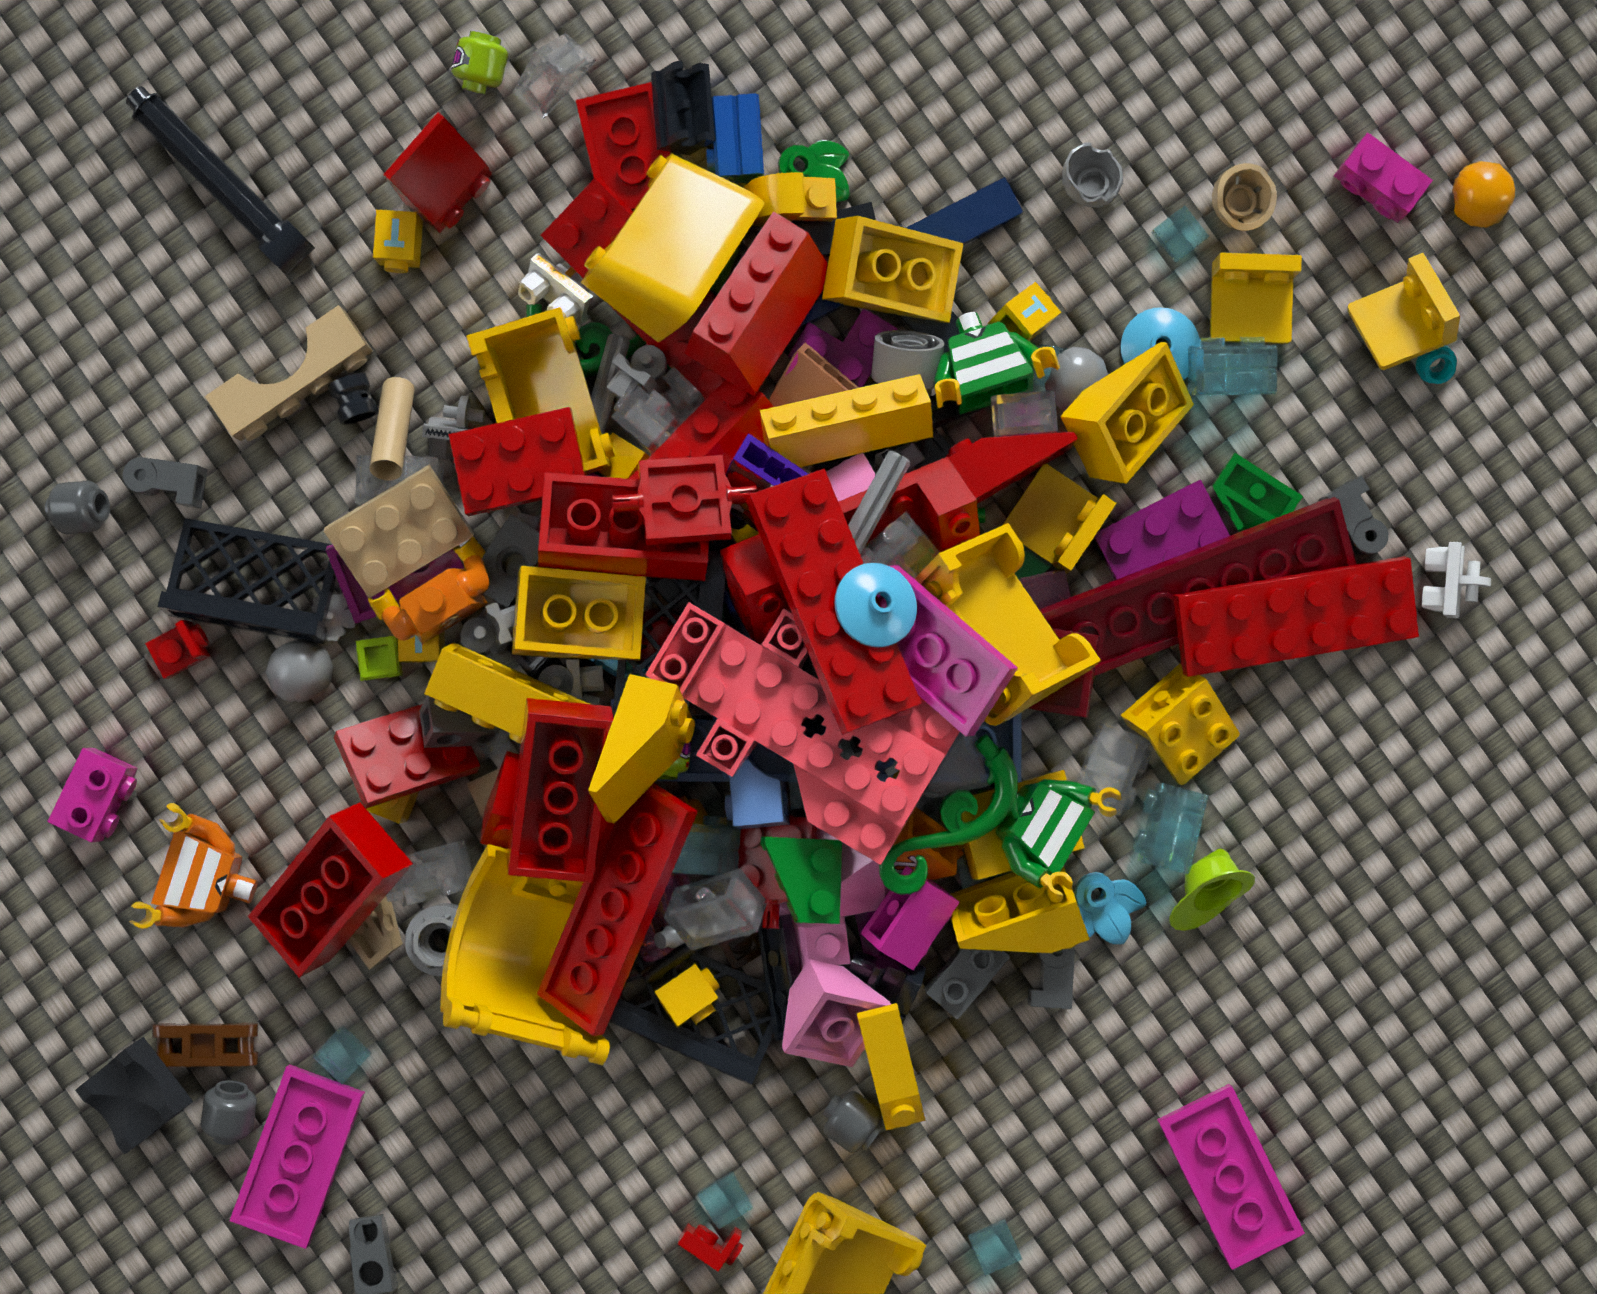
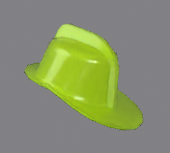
M1224 849L1215 850L1198 860L1185 872L1184 887L1186 896L1173 908L1169 916L1170 925L1175 930L1186 931L1206 924L1234 900L1248 892L1255 884V876L1248 871L1239 870L1228 852Z

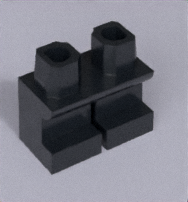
M855 951L847 970L890 1001L891 1004L897 1003L903 1025L906 1015L921 987L926 967L917 964L915 969L912 970L881 951L877 958Z

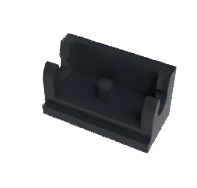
M680 60L667 65L660 71L655 70L651 73L657 150L690 156L715 141L709 64L701 62L692 65L689 69L683 70V61Z

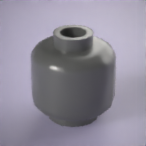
M92 481L64 482L57 484L51 490L45 503V513L53 526L63 534L90 533L99 530L108 518L110 502L105 491L101 490Z
M233 1080L221 1081L216 1084V1087L211 1088L205 1093L200 1126L205 1134L213 1138L214 1142L221 1145H232L252 1133L257 1098L252 1091L248 1090L249 1087L246 1084Z
M856 1091L847 1093L843 1099L836 1094L822 1113V1115L828 1118L824 1125L826 1136L850 1153H855L860 1148L866 1152L885 1126L880 1122L882 1118L881 1110Z

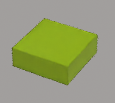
M395 636L356 641L360 681L403 676L402 665L398 658V639Z

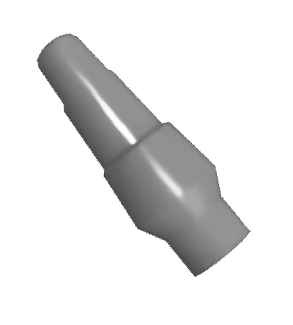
M696 922L684 926H667L662 932L655 934V945L660 949L678 947L695 938L703 928V925Z

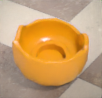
M1478 161L1465 166L1455 179L1452 188L1455 200L1454 212L1458 218L1470 226L1487 228L1501 222L1512 206L1515 197V185L1512 176L1499 163Z

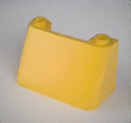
M670 154L666 159L660 155L652 163L646 172V175L651 178L647 184L649 187L648 191L614 241L605 250L598 246L584 264L589 271L581 281L583 285L657 342H660L684 325L694 314L765 204L753 192L674 154Z
M558 307L466 336L471 354L477 357L481 368L479 370L480 376L485 381L497 423L570 407L573 412L586 475L610 466L609 458L616 456L609 433L602 434L574 343V341L581 339L574 316L566 318L563 309Z
M1009 523L939 553L915 577L918 583L1018 667L984 722L994 726L1013 718L1085 674L1101 661L1091 644L1083 636L1071 633L1059 640L1015 575V572L1024 563L1025 554L1022 542Z
M817 1192L807 1200L763 1294H884L893 1273L905 1277L920 1266L923 1252L927 1245L907 1232L836 1198Z

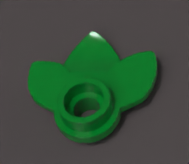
M820 140L810 147L793 145L781 153L778 160L779 173L799 172L794 168L793 161L795 158H800L805 164L804 171L801 172L803 177L835 178L836 202H842L849 198L848 181L843 172L838 169L848 159L849 152L840 144L829 140Z

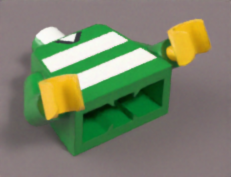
M965 313L956 320L960 334L948 339V352H945L940 357L934 378L937 407H943L944 401L955 400L961 415L1032 392L1034 379L1032 368L1039 379L1045 377L1044 369L1046 368L1060 369L1056 352L1052 347L1038 348L1018 333L1009 332L1002 322L983 326L978 313Z
M1043 779L1038 783L1024 785L1017 793L1019 817L1014 819L1008 813L996 829V835L1002 840V849L1012 872L1038 888L1046 887L1048 898L1055 903L1063 901V894L1054 889L1053 886L1060 884L1072 890L1073 881L1067 873L1060 871L1095 813L1090 807L1097 805L1102 815L1112 817L1117 814V810L1112 807H1106L1103 805V801L1106 798L1122 800L1120 792L1115 788L1108 787L1096 793L1094 787L1068 780ZM994 793L992 794V796H991V798H990V803H991V801H992V799H993Z

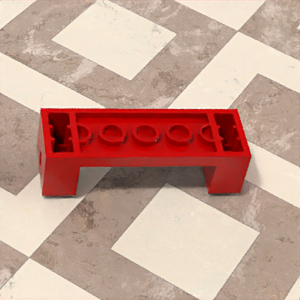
M948 457L904 474L860 554L863 562L871 561L877 556L901 546L909 545L923 537L937 556L945 550L980 536L977 500ZM867 490L838 501L848 525ZM760 534L726 547L720 550L731 602L752 640L762 646L781 611L785 609L791 613V610Z

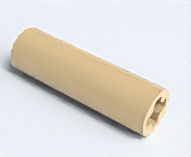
M401 377L388 378L382 385L369 467L373 476L382 480H395L403 472L415 389L409 380Z

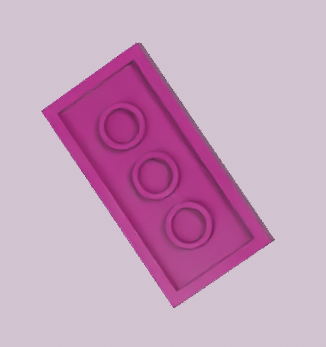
M892 565L890 567L900 572L910 583L917 602V615L914 625L909 633L897 642L916 691L924 701L965 737L974 736L1018 667L899 565ZM877 595L882 608H886V600L881 595Z
M290 1064L286 1066L229 1221L306 1249L310 1245L365 1092Z
M1227 1084L1157 1119L1201 1211L1232 1270L1305 1234L1232 1085Z

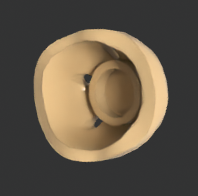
M1251 163L1235 165L1220 175L1214 184L1212 192L1213 209L1217 217L1232 229L1238 231L1256 229L1267 222L1275 210L1277 200L1276 186L1266 170L1259 165ZM1237 176H1239L1238 185H1236V177H1237ZM1259 187L1260 191L1254 193L1253 189ZM1254 209H1255V210H1260V211H1261V214H1258V213L1254 212L1253 210H1254Z

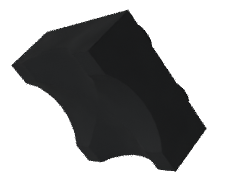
M144 1037L125 1048L106 1066L75 1090L85 1103L91 1105L103 1116L113 1132L116 1145L124 1155L146 1140L193 1102Z

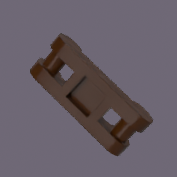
M159 1023L152 1025V1037L156 1038V1053L166 1067L258 1065V1052L254 1051V1037L258 1036V1023ZM173 1038H182V1052H173ZM226 1038H238V1052H226Z

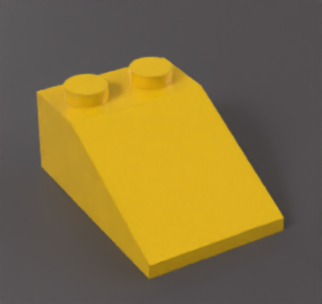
M861 216L836 219L822 299L862 309L950 323L963 243Z
M1160 342L1084 389L1060 417L1067 431L1074 432L1078 438L1074 446L1089 477L1127 484L1194 406V403L1168 344Z
M521 566L517 579L512 654L550 658L640 660L646 577Z
M629 674L588 789L606 822L614 824L680 757L684 743H690L695 729V720L692 719L687 702H685L678 685Z
M1063 866L1060 872L1066 873L1065 868ZM1013 872L951 893L960 902L951 917L960 949L1053 953L1062 949H1070L1079 943L1090 940L1073 890H1069L1060 884L1053 886L1054 889L1063 894V901L1058 903L1048 898L1046 887L1038 888Z

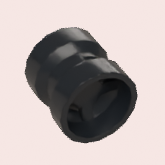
M366 373L348 375L329 383L328 388L331 397L340 404L337 410L340 424L347 425L361 422L378 414L376 401L368 397L370 383Z

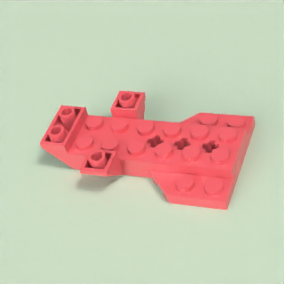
M688 602L645 675L654 680L678 685L684 699L718 718L696 756L734 777L758 743L772 750L794 765L807 821L881 865L960 731L919 696L922 704L842 735L819 679L802 670L809 654L792 613L785 609L781 611L761 646ZM817 715L823 717L824 721L821 725L826 727L825 733L822 736L815 733L812 738H808L805 735L808 729L803 727L807 718L814 720ZM853 737L860 739L861 742L858 747L863 749L862 754L859 757L852 755L848 760L843 759L841 754L844 750L839 748L843 740L850 742ZM890 758L894 759L898 763L895 769L900 771L896 779L888 777L885 782L880 781L877 778L880 771L875 770L876 765L879 761L887 763Z

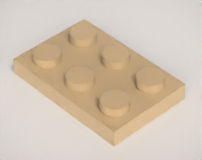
M430 465L324 528V533L368 598L373 597L474 535L473 530Z

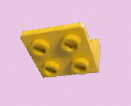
M1219 253L1212 262L1210 340L1212 342L1290 343L1292 340L1293 279L1301 272L1302 255Z
M1424 253L1408 258L1407 273L1403 277V282L1351 302L1347 307L1351 319L1381 370L1389 369L1457 340L1460 314Z
M1044 464L1003 525L1009 523L1025 547L1067 574L1078 562L1117 503L1104 494L1097 498L1048 464Z
M1181 664L1177 665L1121 714L1128 727L1150 741L1174 780L1180 785L1186 784L1240 735V732L1207 679L1201 675L1184 676Z

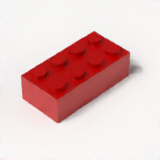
M526 698L506 856L508 875L593 883L602 814L588 789L614 719L611 706Z
M359 802L330 815L248 915V918L300 978L332 960L413 863L362 803Z

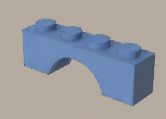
M752 752L734 777L723 772L724 778L730 779L731 795L725 796V811L727 819L733 820L734 827L749 829L790 825L787 784L766 775L755 762Z

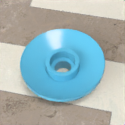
M1152 308L1135 316L1126 326L1121 338L1120 352L1123 363H1128L1155 346L1157 339L1163 338L1169 342V349L1183 380L1186 379L1195 369L1201 351L1199 334L1193 323L1182 313L1169 308Z
M866 563L857 566L842 578L836 589L834 606L837 619L844 631L858 643L869 647L890 646L903 639L914 625L917 615L915 593L907 579L890 566L880 563ZM876 595H881L886 600V608H881L877 605L875 601Z

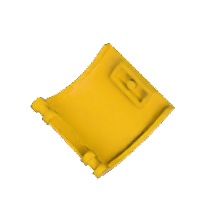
M488 844L464 889L447 944L441 981L440 1011L443 1012V1026L453 1029L463 1026L471 1028L473 1034L486 1036L490 1033L561 1051L563 1056L574 1059L578 1055L588 1057L590 1063L604 1065L610 1050L609 1041L603 1035L592 1036L537 995L583 882L508 875L507 849Z

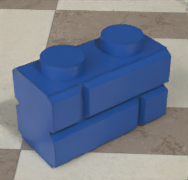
M759 94L713 96L715 141L714 149H706L707 170L735 184H747L755 178L764 176Z

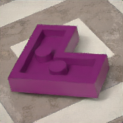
M863 309L842 342L808 322L790 351L788 359L791 360L795 352L806 342L859 388L864 387L872 373L875 336L881 332L898 330V328L868 310Z

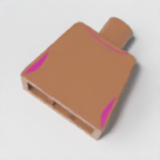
M805 342L793 355L769 401L774 407L859 387Z

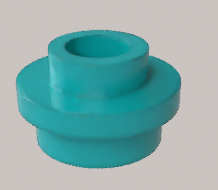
M1446 345L1418 356L1416 361L1418 375L1428 383H1445L1456 372V355ZM1441 358L1440 362L1436 366L1430 367L1432 362H1434L1436 359Z

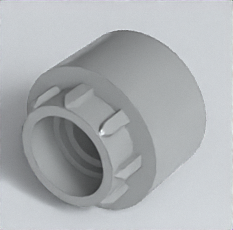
M892 330L878 333L874 341L871 378L877 383H883L920 374L930 397L932 388H935L934 378L940 357L944 352V341L931 334L908 330Z
M441 903L419 912L408 925L405 934L406 952L411 962L424 973L442 976L446 950L436 946L434 934L438 928L451 932L458 908L457 904Z

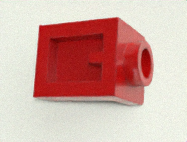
M182 619L175 623V628L145 643L163 679H169L210 657L206 646L209 645V640L199 624L193 625L192 621Z
M688 1223L678 1239V1245L717 1272H719L724 1263L731 1266L744 1246L739 1242L742 1230L736 1226L722 1246L717 1243L719 1237L701 1224L695 1228Z

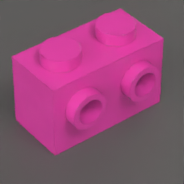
M1368 132L1356 144L1333 175L1341 181V184L1348 191L1360 195L1371 203L1378 213L1397 223L1411 211L1433 181Z
M82 748L47 822L91 843L103 841L105 837L109 838L118 825L120 817L116 813L122 800L127 801L136 787L137 779L133 777L138 768L96 748Z
M906 865L901 875L911 874L914 870ZM927 878L921 889L912 894L900 895L889 891L861 934L879 951L914 970L921 958L927 954L930 945L943 926L950 920L953 911L960 902L941 886Z

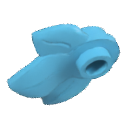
M1098 872L1084 875L1079 879L1075 887V899L1089 938L1096 932L1109 943L1124 944L1131 931L1129 913L1146 906L1145 897L1138 887L1125 879L1111 881L1106 875ZM1095 888H1101V895L1097 899L1091 900V892Z

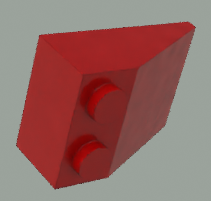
M438 112L383 175L402 201L414 212H417L436 231L441 233L445 227L450 229L458 223L464 214L462 208L472 197L476 199L485 192L491 182L488 178L492 173L484 160L447 119Z
M1074 432L981 438L974 443L967 438L951 447L946 457L949 458L976 498L977 504L1039 469L1044 464L1068 452L1078 438Z

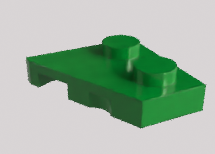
M1233 452L1212 484L1213 490L1238 532L1293 512L1303 498L1301 494Z
M761 837L760 844L763 851L766 850L776 871L774 876L780 889L786 894L787 906L794 922L840 924L842 842L840 840Z

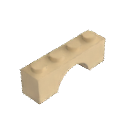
M338 305L305 327L307 334L305 359L300 368L286 380L274 384H259L244 378L240 374H236L205 396L232 437L240 441L245 438L247 441H251L259 437L268 429L266 424L277 416L285 418L293 414L301 407L299 401L311 393L316 396L329 389L328 385L333 382V378L345 370L347 373H351L367 362L366 356L373 352V350L344 309Z

